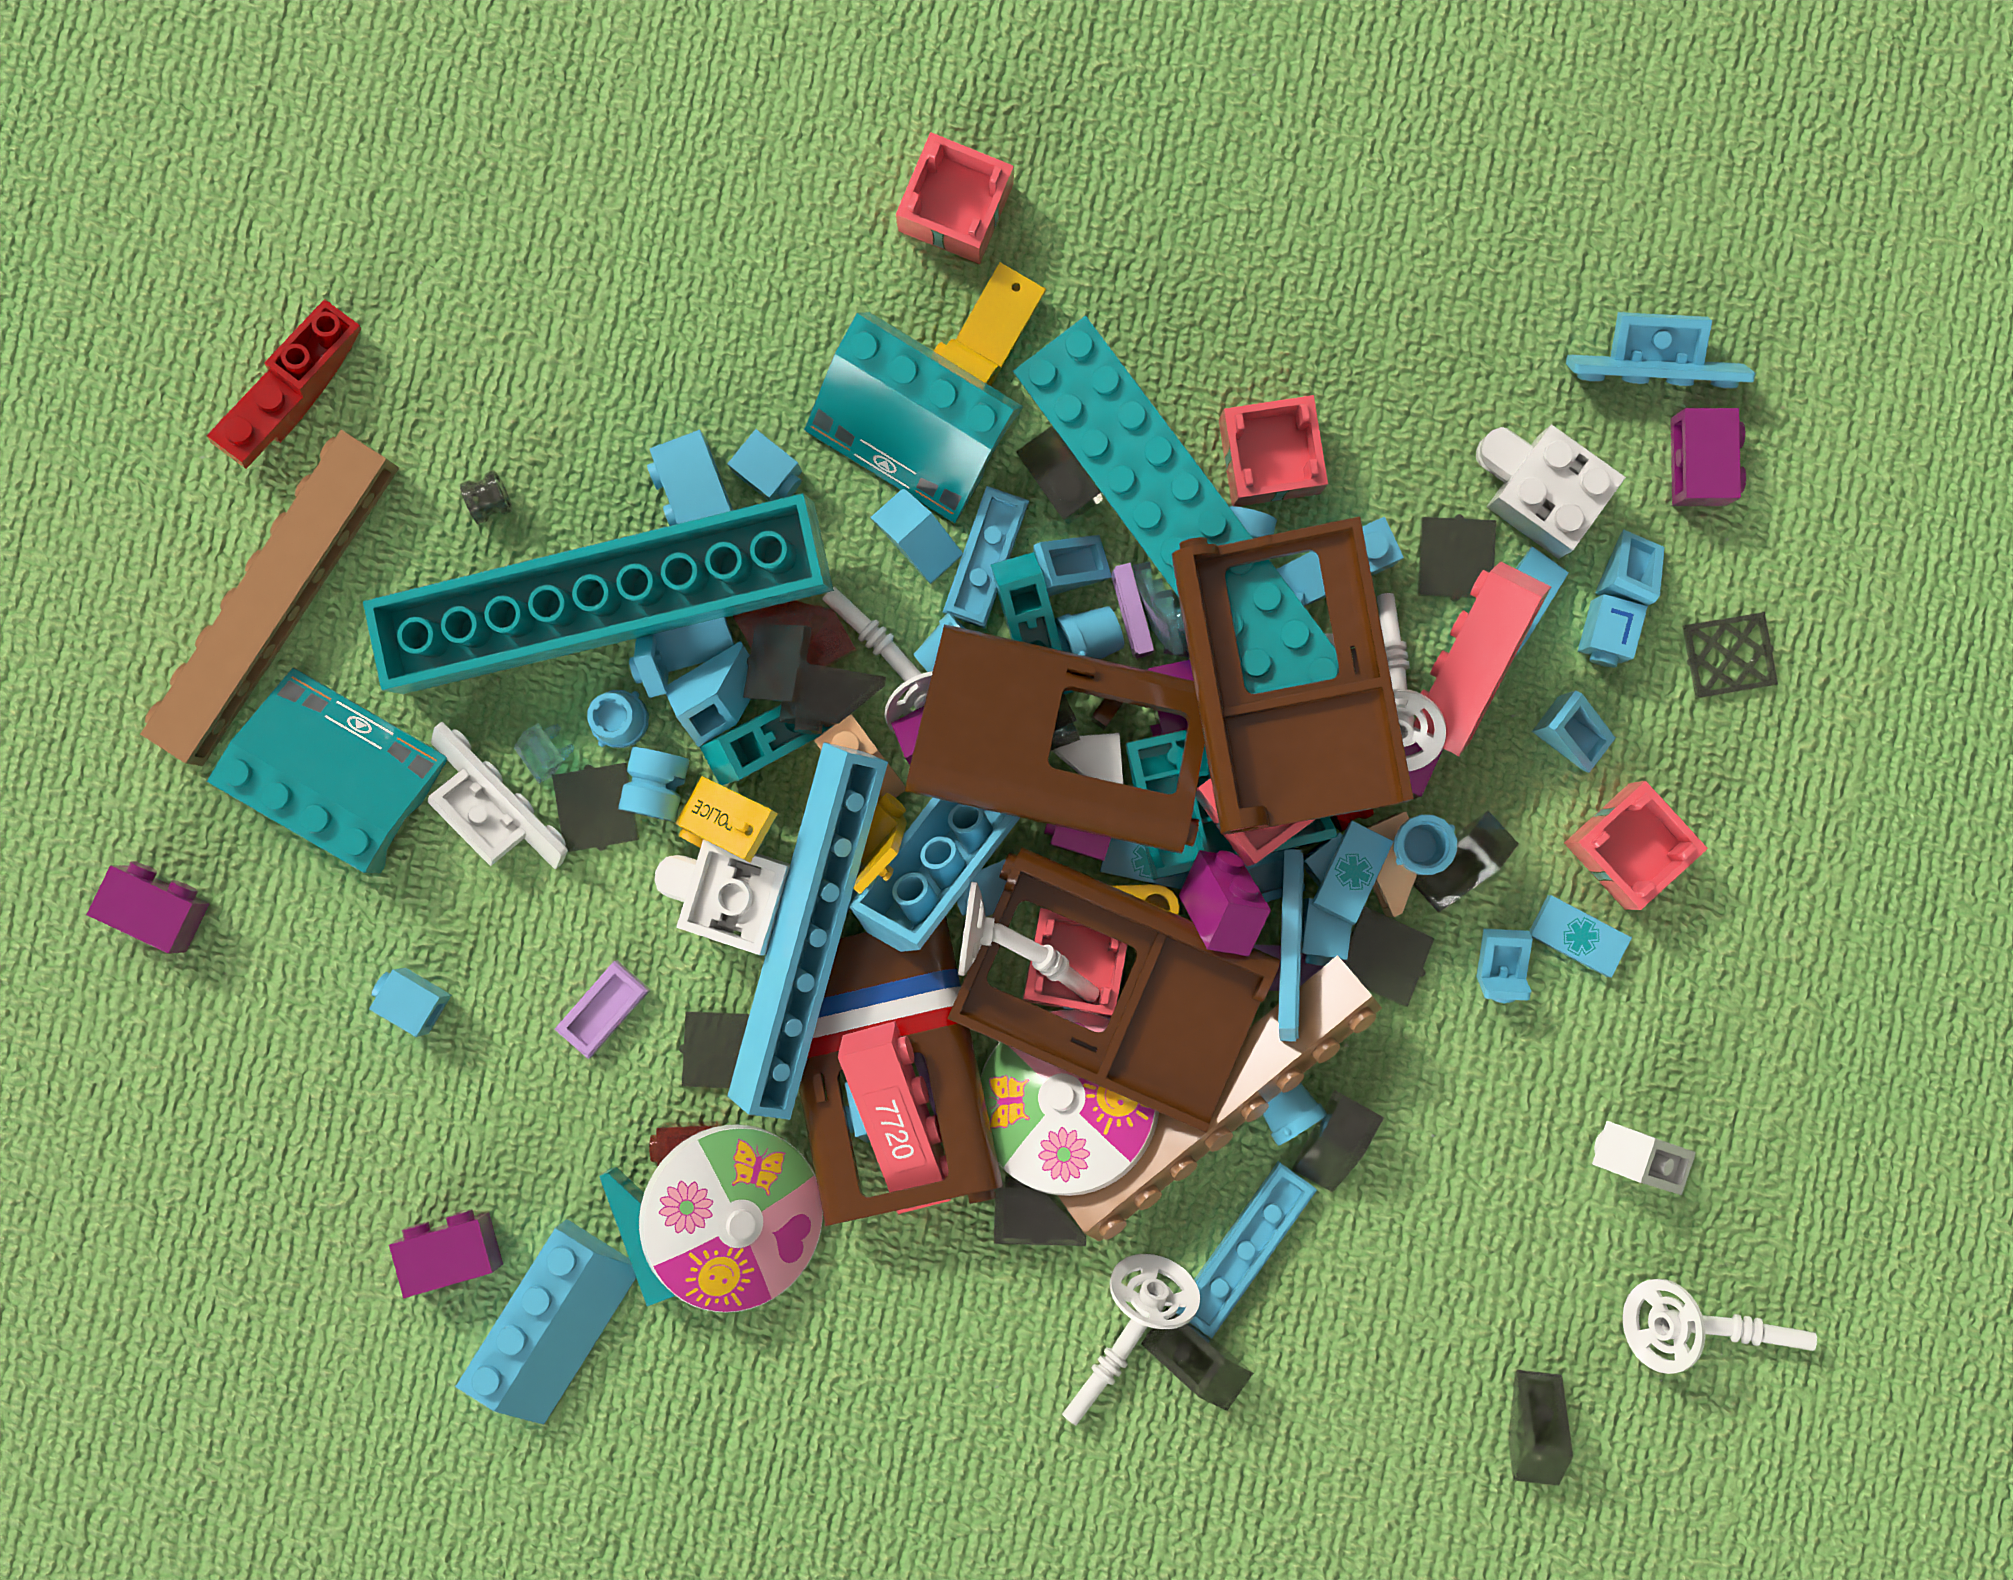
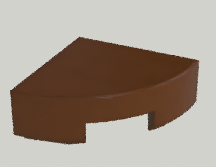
M1104 698L1091 717L1092 722L1104 730L1124 702Z

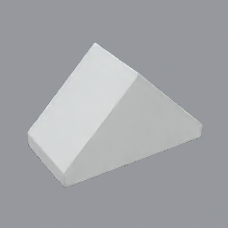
M1119 733L1054 738L1050 750L1078 774L1123 784Z

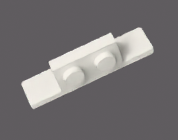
M443 722L435 726L431 743L440 753L447 757V760L458 773L429 795L428 803L490 866L523 839L554 869L563 864L568 850L565 847L566 843L562 835L550 825L545 827L534 815V809L529 801L519 793L513 794L502 783L501 774L491 763L487 761L481 762L471 751L469 741L461 732L456 729L451 731Z

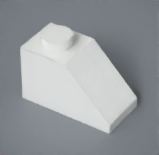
M1607 1121L1604 1130L1596 1139L1594 1146L1595 1157L1592 1164L1637 1182L1682 1195L1696 1152Z

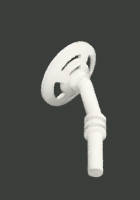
M834 586V591L828 592L822 600L859 633V641L866 640L865 646L868 649L873 647V654L875 656L881 654L905 681L892 693L885 707L886 722L890 730L895 734L892 722L898 720L902 714L905 716L913 712L914 710L909 709L913 705L916 710L925 705L933 671L921 674L892 641L894 636L891 633L886 635L887 629L884 626L878 628L879 621H871ZM907 689H909V691L906 693L904 699L898 701L899 698L901 697V695H902Z
M1384 593L1377 596V604L1403 745L1406 747L1417 742L1423 749L1418 753L1406 756L1408 771H1413L1428 765L1439 755L1446 739V723L1442 712L1433 701L1418 692L1407 690L1406 670L1410 668L1409 661H1407L1408 653L1405 651L1407 646L1406 642L1401 641L1394 594ZM1424 708L1428 711L1434 722V735L1427 732L1428 722L1422 711ZM1414 714L1420 721V729L1414 727Z
M971 882L958 975L964 976L970 969L981 945L991 946V942H996L1031 960L1036 970L1040 971L1051 981H1060L1085 1002L1092 1003L1098 998L1099 989L1070 967L1069 960L1059 951L1055 950L1054 947L1051 945L1042 946L1002 924L994 923L995 918L985 917L984 902L977 882Z
M1137 1254L1121 1260L1115 1266L1110 1278L1111 1295L1117 1306L1131 1319L1113 1347H1106L1104 1350L1106 1356H1100L1097 1359L1100 1364H1093L1091 1367L1093 1370L1092 1375L1062 1413L1075 1426L1107 1384L1113 1385L1115 1383L1113 1376L1119 1377L1122 1373L1119 1368L1127 1367L1126 1359L1147 1327L1174 1329L1187 1324L1196 1315L1200 1304L1199 1289L1192 1276L1177 1263L1158 1255ZM1141 1271V1274L1133 1277L1127 1286L1121 1283L1128 1274ZM1157 1274H1163L1173 1280L1182 1291L1173 1294L1172 1290L1164 1282L1156 1279ZM1142 1285L1139 1293L1134 1291V1288ZM1126 1301L1132 1303V1305L1136 1309V1312L1126 1303ZM1164 1306H1171L1167 1311L1162 1312ZM1178 1307H1186L1180 1316L1166 1320L1175 1315Z
M1665 1279L1647 1280L1637 1285L1628 1295L1623 1309V1328L1630 1348L1643 1364L1660 1373L1673 1374L1692 1367L1702 1354L1705 1334L1730 1336L1732 1342H1738L1741 1338L1743 1344H1749L1751 1340L1754 1346H1759L1761 1342L1814 1351L1817 1345V1335L1815 1332L1763 1324L1761 1318H1755L1752 1322L1750 1316H1744L1742 1320L1741 1315L1734 1314L1732 1318L1702 1315L1696 1301L1683 1287ZM1659 1290L1675 1294L1684 1301L1685 1305L1673 1297H1663ZM1644 1300H1646L1653 1307L1648 1316L1649 1329L1641 1330L1639 1314ZM1666 1304L1672 1305L1677 1309L1668 1310ZM1691 1333H1696L1693 1347L1690 1350L1686 1342ZM1673 1339L1674 1345H1669L1664 1341ZM1653 1344L1662 1352L1675 1353V1360L1662 1358L1649 1346Z

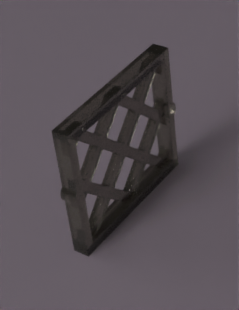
M1765 612L1682 626L1688 654L1687 664L1690 666L1695 698L1778 685L1772 654L1774 648L1770 643ZM1750 621L1743 632L1730 625ZM1755 625L1760 627L1761 645L1747 637ZM1719 626L1712 637L1699 630ZM1725 629L1738 638L1730 650L1717 642ZM1694 634L1707 643L1699 656L1695 654L1692 639ZM1743 642L1756 651L1748 663L1735 655ZM1712 647L1725 655L1718 668L1704 660ZM1761 655L1766 660L1768 671L1766 676L1753 668ZM1731 660L1743 668L1736 681L1722 673ZM1700 665L1713 674L1705 686L1701 685L1698 672ZM1749 673L1762 681L1741 685ZM1718 678L1731 686L1710 690Z

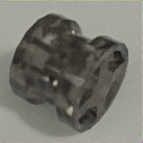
M495 470L485 473L484 478L477 482L467 480L460 483L462 497L476 524L480 525L487 522L489 516L500 513L505 515L513 511L507 490Z

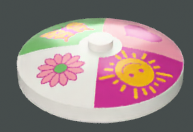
M1051 1011L1053 1014L1094 1032L1104 1031L1110 1019L1098 1014L1083 1011ZM1001 1042L991 1053L980 1077L998 1164L1021 1183L1048 1194L1082 1195L1095 1192L1116 1182L1127 1174L1141 1159L1152 1140L1157 1126L1158 1111Z
M724 1125L713 1127L691 1136L675 1147L662 1160L649 1180L644 1192L639 1216V1231L643 1252L650 1268L659 1281L675 1296L703 1310L725 1313L739 1312L765 1304L783 1293L796 1281L807 1267L817 1247L821 1233L823 1211L816 1176L809 1163L795 1147L777 1135L758 1127Z

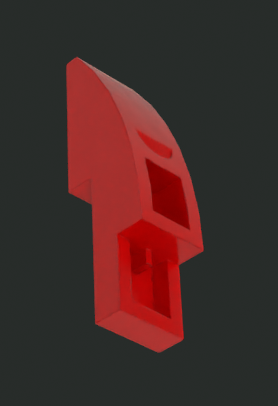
M324 299L264 362L268 371L206 435L210 443L245 469L252 464L274 439L281 443L304 417L338 371L361 331L360 325Z

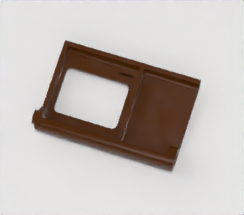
M1360 516L1219 546L1208 544L1205 537L1191 538L1180 542V549L1173 552L1171 556L1220 833L1234 834L1391 806L1413 800L1414 797ZM1303 552H1314L1319 558L1339 664V673L1330 680L1257 694L1248 693L1244 684L1225 578L1226 572L1235 566Z
M944 624L905 791L1182 854L1185 845L1193 847L1198 832L1199 819L1192 818L1205 744L1194 681ZM1065 691H1075L1183 716L1188 722L1176 792L1164 794L1052 768L1048 758L1062 694Z

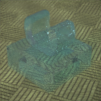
M539 723L523 731L513 747L539 784L554 776L563 761L570 756L575 748L573 744H569L562 749H558L553 745L550 739L556 737L560 732L561 727L558 724L547 727L545 731Z

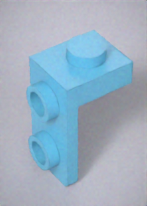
M725 617L636 638L634 657L629 658L631 673L637 684L643 683L649 698L666 694L669 672L706 662L735 645Z

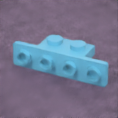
M1618 312L1610 357L1567 355L1566 365L1574 373H1577V378L1586 381H1604L1605 375L1622 376L1621 379L1625 382L1637 384L1649 383L1650 377L1666 378L1667 383L1679 386L1694 385V380H1711L1710 384L1716 387L1737 388L1739 382H1754L1756 374L1745 364L1705 362L1712 320L1704 316Z

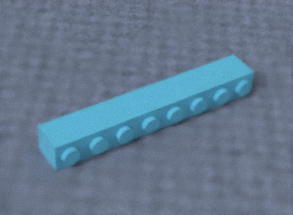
M823 742L728 1092V1097L748 1115L791 1119L853 887L888 765V761L864 751Z

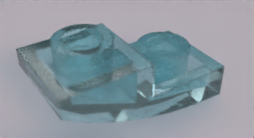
M1150 561L1134 564V577L1145 616L1152 631L1160 642L1174 655L1183 654L1182 634H1185L1181 607H1176L1172 589H1165L1163 578H1154Z

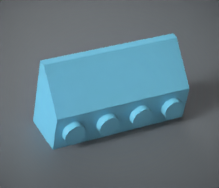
M932 798L904 833L897 856L888 864L894 869L890 879L885 881L878 875L861 894L858 893L849 904L850 910L870 935L900 952L920 950L1020 817Z
M568 1219L563 1221L553 1230L455 1387L494 1412L544 1425L635 1281L636 1275L630 1259Z

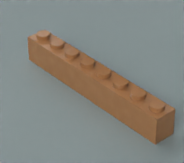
M340 430L337 437H332L325 443L320 453L321 461L312 474L306 475L300 481L295 491L296 499L287 512L281 513L274 520L270 529L271 536L263 549L257 550L249 558L245 566L247 573L239 585L229 590L220 604L222 611L214 623L205 627L198 635L195 642L196 650L189 661L183 663L175 670L170 680L171 688L162 701L156 702L150 708L145 717V723L147 724L140 735L185 764L198 766L205 764L399 470L397 465L343 430Z
M1337 955L1300 986L1299 1039H1296V1042L1280 1041L1279 1004L1249 1028L1214 1110L1207 1133L1159 1112L1157 1126L1147 1150L1127 1174L1109 1186L1095 1192L1072 1196L1058 1195V1197L1084 1234L1099 1242L1103 1239L1113 1238L1125 1228L1127 1224L1125 1220L1136 1211L1145 1210L1154 1205L1161 1198V1191L1174 1180L1180 1181L1189 1176L1196 1169L1197 1161L1209 1151L1214 1152L1223 1148L1232 1139V1132L1245 1121L1252 1122L1263 1115L1269 1107L1268 1102L1281 1091L1286 1093L1297 1087L1304 1079V1072L1315 1063H1323L1332 1058L1340 1049V1043L1353 1032L1360 1033L1367 1029L1375 1021L1376 1013L1382 1007Z

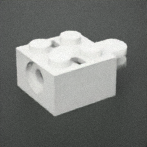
M1552 424L1539 434L1531 445L1508 428L1500 427L1492 430L1484 437L1476 449V460L1479 465L1504 482L1487 505V508L1558 559L1575 549L1626 478Z
M703 839L697 860L686 856L674 855L666 857L660 862L655 872V883L658 891L663 895L684 902L676 928L758 955H766L790 864L757 853L751 863ZM734 931L741 932V936L734 934Z

